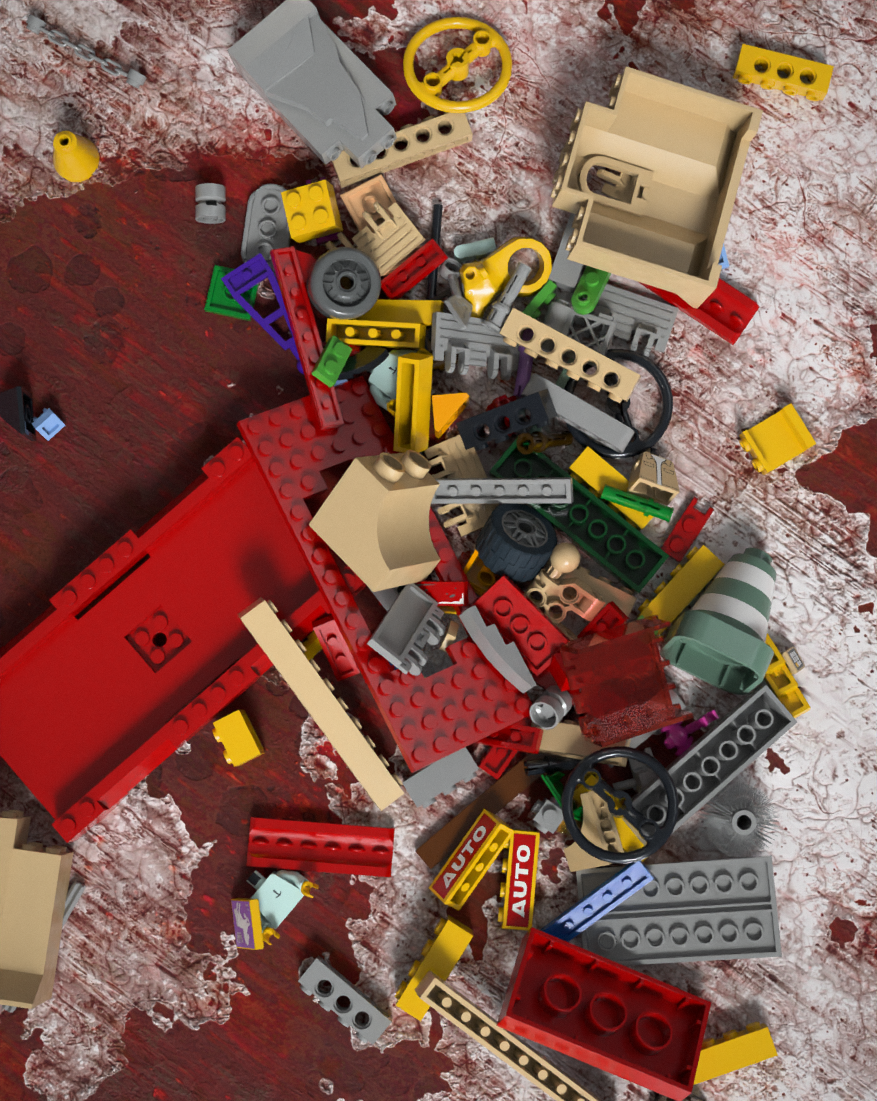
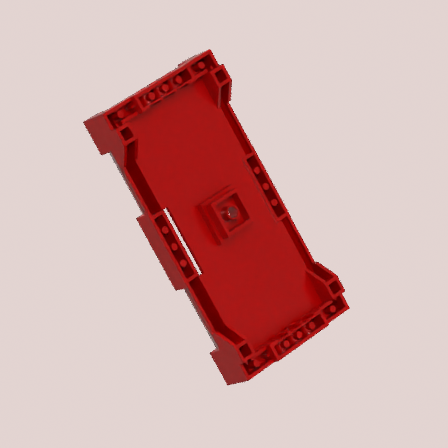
M238 437L201 468L204 472L189 484L183 492L138 531L134 532L130 529L49 600L52 605L5 646L0 648V756L56 820L51 825L67 843L78 840L90 828L99 823L130 793L131 789L179 747L183 746L273 666V663L237 614L260 597L266 602L271 600L278 610L275 615L279 621L285 620L292 629V632L289 634L294 641L297 639L302 641L308 634L314 631L312 622L332 615L249 449ZM326 543L354 598L367 585ZM147 553L150 555L147 561L79 620L75 617ZM163 633L167 641L164 646L159 647L155 640L159 634ZM238 659H240V660H239L238 662H236L230 669H228L222 676H220L214 683H212L207 689H205L211 682H213L219 675H221V674H222L227 668H229L235 661H237Z

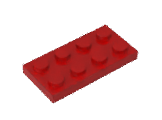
M505 574L469 606L470 608L476 605L486 626L495 623L506 645L511 642L515 643L526 666L536 676L551 664L554 654L564 652L572 645V641Z

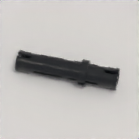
M545 756L544 759L524 761V766H527V768H524L526 776L543 773L553 775L554 772L573 770L581 760L568 757L552 758V756Z

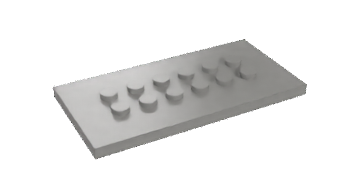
M772 855L753 858L742 857L740 859L727 858L645 864L654 875V879L582 931L583 949L624 966L782 957ZM625 866L595 867L576 871L578 899L581 900Z

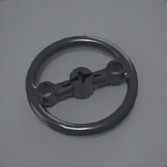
M608 349L605 355L607 358L613 361L625 360L638 364L646 369L657 382L662 396V413L658 425L646 439L640 440L639 432L632 426L627 411L631 403L630 398L628 402L622 400L621 402L623 403L620 409H618L617 405H612L614 400L607 397L605 402L607 413L635 432V441L628 443L623 453L598 444L582 431L568 423L566 425L575 440L584 448L588 446L602 457L624 459L645 452L661 439L672 417L673 395L665 374L651 359L632 350ZM585 364L584 373L594 366ZM614 373L605 377V384L608 386H614L618 382ZM570 377L564 390L574 395L579 380L577 381Z
M614 746L591 753L575 766L564 785L561 808L566 828L581 849L601 861L626 864L649 857L666 843L676 825L679 800L672 777L657 759L639 749ZM610 758H629L649 767L659 777L666 791L668 807L663 826H659L654 820L647 819L633 806L632 799L628 793L615 791L601 778L600 773L594 769V765ZM588 774H595L599 777L596 785L589 786L585 783V778ZM577 784H582L586 789L594 791L607 803L611 815L628 821L639 831V835L646 841V845L634 851L612 852L590 842L582 834L574 818L573 795ZM613 798L615 800L617 799L618 801H622L624 799V805L626 807V810H623L622 808H618L616 810V805L613 801ZM650 823L654 825L656 832L652 836H645L641 832L644 824Z

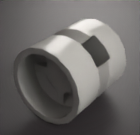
M214 183L197 185L195 187V200L199 204L195 206V220L206 224L225 222L226 207L222 205L226 201L225 186Z
M549 686L532 704L529 710L532 721L541 729H553L571 709L572 698L567 691L561 692L558 686Z

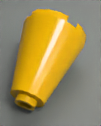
M70 131L57 133L53 140V165L57 173L70 182H82L89 179L94 171L98 169L100 160L94 143Z

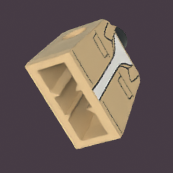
M649 448L642 452L632 465L627 492L649 499V497L653 498L655 502L668 506L679 493L673 462L659 457V450L656 448Z

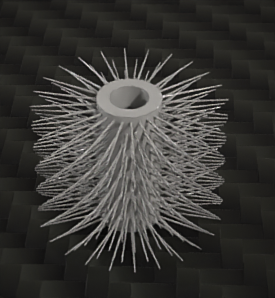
M742 783L741 786L745 788L743 791L741 789L739 792L738 786L737 792L736 786V791L734 792L733 789L732 792L730 784L728 792L727 789L726 791L721 790L722 793L719 797L715 795L713 797L715 800L710 799L716 806L707 802V804L721 811V814L705 810L701 811L713 815L700 814L707 817V819H700L704 821L701 823L710 829L705 823L709 822V826L714 829H710L712 831L710 837L714 838L711 843L715 844L718 841L720 843L718 846L727 849L724 851L735 857L734 849L736 852L738 848V854L740 849V855L742 848L743 852L745 849V852L747 850L748 853L752 845H756L757 848L760 847L758 845L761 843L758 840L768 847L763 842L768 840L762 835L768 838L771 837L755 829L758 828L756 826L771 830L774 829L762 825L780 827L769 823L779 821L766 820L772 818L764 810L773 815L770 811L774 809L767 810L764 808L766 805L762 801L764 795L761 796L762 793L759 796L755 795L758 791L757 788L755 789L754 787V790L748 787L749 785H742Z

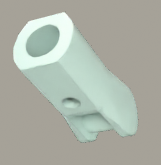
M494 237L456 246L454 258L460 263L487 257L496 249Z

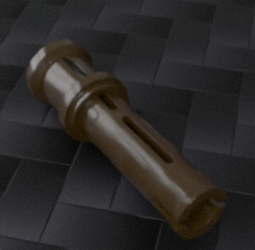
M535 431L532 434L522 433L517 438V448L522 454H530L533 451L541 453L546 448L571 445L573 435L569 431L548 434L542 431Z

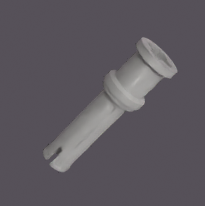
M521 262L517 264L499 300L492 303L490 314L486 320L482 321L481 324L484 327L500 334L502 324L512 311L510 308L532 271L529 266Z

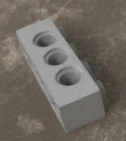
M319 955L298 980L301 983L299 987L307 995L311 996L314 994L319 999L318 1003L328 1012L330 1010L334 1011L338 1015L337 1020L347 1028L349 1026L357 1031L356 1036L366 1044L369 1041L373 1045L392 1022L393 1018ZM321 980H328L332 985V989L327 992L322 991L319 988V982ZM343 995L347 996L351 1004L348 1007H341L337 1002V998ZM361 1011L366 1012L369 1015V1021L366 1023L358 1022L356 1014Z

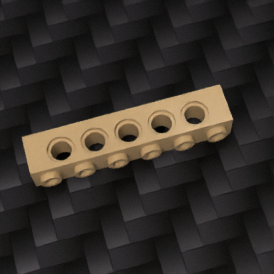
M444 112V115L436 118L435 116H429L423 119L422 123L414 126L413 124H407L401 127L400 131L395 132L397 139H395L394 144L390 148L383 150L385 155L381 158H376L369 165L366 164L362 169L351 164L353 159L344 150L336 160L332 161L340 186L343 188L472 141L473 133L465 113ZM446 126L451 131L447 134H442L439 132V129ZM425 134L429 139L425 142H420L417 140V137ZM399 142H404L407 144V147L403 150H398L395 148V145Z
M515 308L510 312L500 331V334L504 337L503 342L512 347H516L517 344L524 347V353L535 359L538 355L545 358V364L556 370L559 366L567 370V376L577 381L579 378L588 381L586 386L597 392H600L601 389L609 392L608 397L618 403H621L622 400L628 402L641 378L640 374ZM525 329L533 330V338L529 341L521 339V333ZM552 340L555 346L551 352H544L542 350L544 341ZM573 351L576 354L574 362L569 364L563 362L564 353ZM589 362L597 365V370L592 375L584 373V366ZM610 373L618 376V382L614 386L605 384V377Z

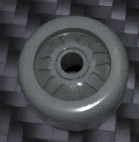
M337 247L325 252L315 260L307 276V292L312 304L321 314L331 319L351 320L364 315L375 305L381 291V276L377 265L365 252L352 247ZM343 276L351 280L349 290L343 289L340 285V279Z

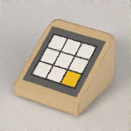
M794 646L780 653L792 675L805 667Z

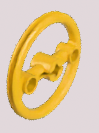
M447 17L427 24L411 38L404 53L403 69L409 88L419 100L430 107L444 112L466 113L488 106L504 92L511 77L512 57L503 37L489 25L467 17ZM447 29H467L476 32L473 36V42L465 49L453 48L447 53L446 65L437 73L431 72L426 74L423 82L418 81L414 72V57L420 45L427 38ZM493 47L498 50L502 62L501 74L496 84L488 92L467 101H449L439 98L442 94V87L450 80L462 81L468 76L469 64L478 56L485 57L489 55Z

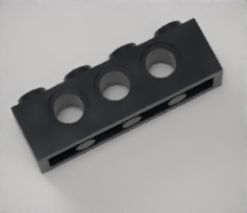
M545 389L457 422L456 425L465 449L474 447L475 451L489 447V441L495 440L497 444L508 440V434L513 432L516 433V436L530 432L529 426L536 424L538 429L551 424L550 419L556 417L557 413L549 391ZM525 409H528L530 411V419L526 417ZM505 416L510 421V427L506 426L504 422ZM485 424L489 427V435L484 430Z

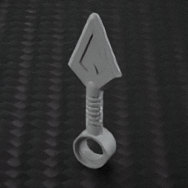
M448 257L439 267L440 275L449 281L452 294L444 303L460 327L465 330L468 326L473 305L461 296L457 279L460 275L459 268L462 266L461 263L454 258Z

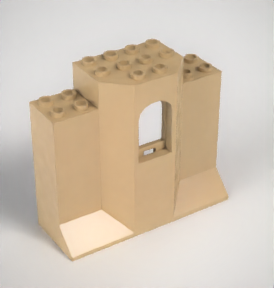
M626 66L622 74H617L615 82L610 88L608 95L610 101L606 107L586 101L582 109H577L575 118L572 119L569 132H571L569 139L566 140L559 156L558 162L560 164L554 174L552 181L554 186L550 195L553 198L552 207L576 214L572 223L574 230L572 235L569 236L565 250L569 251L567 259L676 293L691 307L698 309L717 288L722 265L718 264L750 141L758 132L763 110ZM594 165L603 166L637 177L630 204L590 191L586 180L590 168ZM640 186H642L643 189H642V192H641V196H640V198H638V197H637V196H638V192H639Z
M9 810L0 812V1004L33 1009L52 998L65 901L74 852L66 851L67 847L52 845V847L43 848L42 843L28 842L27 844L31 816H23L24 811Z

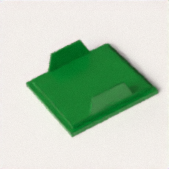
M557 772L552 776L542 774V779L560 807H562L564 786L559 780L565 774ZM573 801L574 818L582 822L583 807L578 808Z

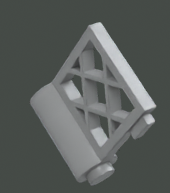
M556 299L555 302H550L543 324L571 339L575 338L579 343L578 336L590 330L595 341L586 346L591 348L597 345L600 354L606 355L617 325L613 322L614 317L602 313L598 317L590 314L581 315L570 308V303L564 300ZM575 316L584 318L588 326L575 332L572 326ZM601 324L609 326L606 336L597 339L593 328ZM552 340L544 341L542 350L551 352L555 346ZM565 352L563 357L575 360L576 354L574 352ZM593 362L587 363L588 365L597 367V365Z

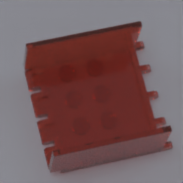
M652 615L566 642L567 644L561 645L560 652L564 667L573 666L572 669L565 671L570 690L579 689V692L572 694L576 714L585 713L584 716L578 718L581 734L585 735V741L600 747H606L694 718L692 712L681 709L680 703L672 705L669 690L675 689L676 685L675 682L667 684L663 667L670 665L669 659L661 660L657 643L664 641V637H655L654 631L671 626L670 621L660 620L658 615Z

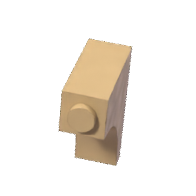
M594 791L580 794L583 806L582 834L594 845L604 850L624 852L614 818L608 810L607 803ZM576 842L564 848L570 872L612 864L589 855Z

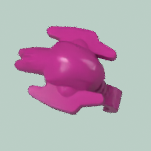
M714 709L709 711L698 720L686 725V727L680 726L683 723L681 719L675 720L672 718L661 728L662 733L666 731V739L664 741L666 748H677L675 754L677 756L681 755L692 744L693 737L690 736L688 738L689 734L719 719Z

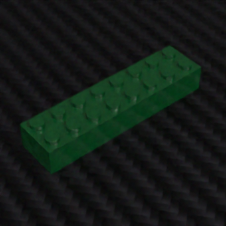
M517 438L489 471L491 478L571 477L542 452L536 453L533 451L530 454H522L517 448ZM573 477L572 503H524L542 514L550 521L554 529L636 595L640 593L669 557L667 553Z

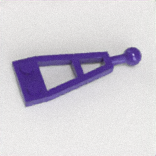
M259 253L222 277L221 280L234 300L285 351L291 350L297 359L298 371L304 374L280 287L274 272L262 254ZM268 278L280 309L263 319L241 295ZM283 315L292 335V338L287 341L270 326L271 323Z

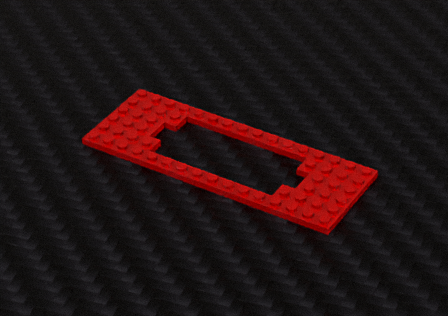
M361 376L334 387L345 423L342 427L320 431L310 395L243 419L237 423V427L411 773H414L529 717L532 702L527 692L522 693L490 663L473 641L463 623L462 625L468 637L445 648L453 665L424 678L422 672L418 676L412 675L410 672L404 674L399 669L390 672L383 656L367 644L372 634L325 541L309 526L313 517L304 500L321 494L328 489L320 473L348 462L351 464L357 457L377 456L383 452L388 454L402 453L393 451L394 435L370 393L364 377ZM430 507L429 532L433 546L441 559L434 568L436 575L440 581H468L469 605L453 606L459 617L477 599V596Z

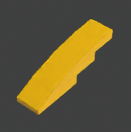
M767 633L765 643L772 648L774 656L764 680L790 714L797 718L809 711L811 707L799 690L798 683L785 665L786 661Z

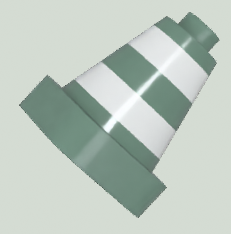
M746 548L743 554L732 555L692 609L685 611L671 625L659 652L661 657L671 665L732 694L745 695L763 681L774 656L772 648L765 643L777 575L775 569L771 566V556L757 548Z

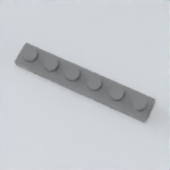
M572 477L434 478L440 485L433 496L431 504L572 503Z

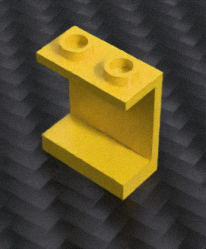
M792 403L739 435L741 438L739 443L745 452L749 451L753 458L751 460L753 467L758 473L762 472L763 476L816 444Z

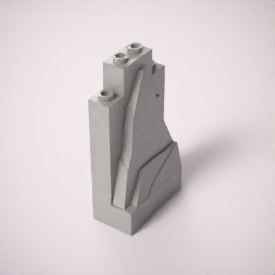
M285 0L227 50L237 72L325 165L330 161L336 160L344 150L362 169L366 164H371L380 152L390 148L394 144L395 139H397L394 128L383 117V115H388L396 105L393 93L320 19L317 8L309 0Z

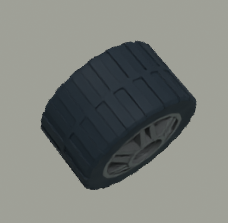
M503 503L492 511L476 539V550L484 565L500 577L505 574L511 581H531L543 569L557 544L556 531L553 529L550 521L534 508L518 503Z

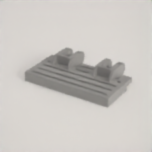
M606 284L595 309L589 314L598 317L602 313L614 317L613 322L617 324L613 333L614 337L629 341L631 333H635L629 350H637L640 335L649 338L643 350V355L648 358L654 340L657 341L654 350L664 353L679 308ZM577 316L575 323L584 326L585 319ZM603 325L598 339L606 336L609 326ZM590 330L585 332L584 337L589 338L592 335Z
M433 313L431 336L433 360L443 361L445 352L446 372H454L456 354H459L458 371L463 375L467 374L469 365L486 367L487 363V375L489 378L495 379L498 374L499 360H501L500 377L502 380L508 381L512 373L511 371L517 372L520 356L518 347L520 345L517 344L516 347H512L503 342L504 337L501 334L495 333L481 324L486 319L470 317L468 326L464 330L452 314Z
M414 583L404 585L367 644L404 674L410 672V674L418 676L423 670L422 666L426 665L428 661L427 655L421 649H423L426 642L433 646L438 645L441 640L440 636L444 635L446 631L445 626L439 621L444 612L437 607L438 602Z

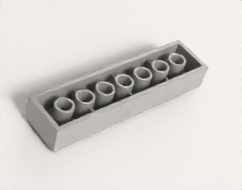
M767 685L757 687L666 767L674 781L679 800L678 817L673 832L797 723L795 718ZM656 776L631 799L633 806L647 819H652L659 826H663L666 820L668 801L664 786L659 777ZM623 805L622 807H620V808H622L623 810H624V809L626 810L625 805ZM622 818V820L627 824V826L632 830V832L645 846L646 841L641 838V836L639 835V831L636 828H634L628 821ZM647 823L642 826L641 832L645 836H652L656 829L654 825Z

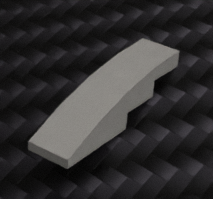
M476 605L466 609L459 615L473 641L504 678L522 693L536 686L515 643L511 642L506 645L495 623L486 626Z

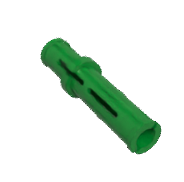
M605 484L600 498L642 512L646 517L651 515L667 522L670 521L674 510L673 507L654 502L653 498L649 497L648 500Z

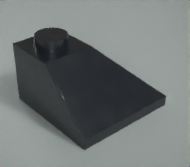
M21 386L1 392L0 417L21 435L31 441H36V430L32 425L34 422L32 394Z

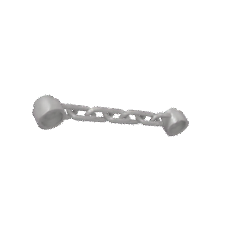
M31 14L26 21V28L33 33L39 35L41 31L47 34L48 39L56 45L73 48L75 54L89 62L95 60L101 63L104 71L114 76L121 74L127 77L126 83L139 89L140 85L143 86L147 77L130 68L129 72L126 73L122 71V66L109 58L102 60L96 57L93 49L83 44L74 45L70 43L68 36L55 29L46 30L45 26L47 23ZM53 33L65 38L61 40L62 43L53 39L55 37ZM81 48L92 53L88 54L90 58L79 53L82 52ZM107 62L118 67L115 68L116 72L105 67L109 66Z

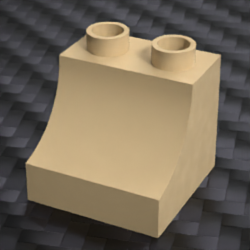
M413 450L396 454L383 452L377 456L355 458L309 523V526L373 592L425 581L441 560L433 546L429 532L430 505L440 484L428 473L431 468L429 461L423 455Z

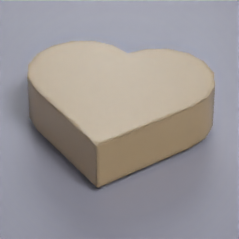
M450 620L439 650L446 652L445 648L453 644L457 636L459 623Z

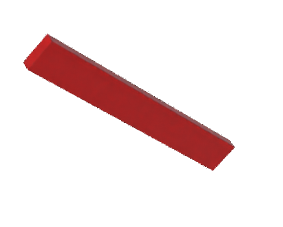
M291 246L272 249L270 251L271 259L319 429L321 431L342 427L345 423L334 385L330 388L311 374L323 351V346L295 248Z

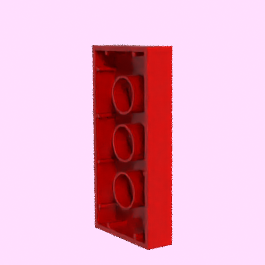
M531 927L522 938L496 1026L666 1097L682 1101L692 1093L711 1002Z

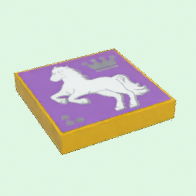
M231 899L236 947L251 950L264 949L258 899Z

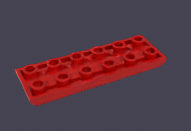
M720 278L717 288L698 309L691 307L676 293L639 282L732 345L736 343L759 309V305Z
M251 817L246 866L391 877L395 828Z

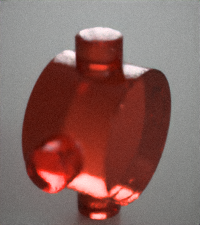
M469 550L463 551L458 558L463 568L471 558Z

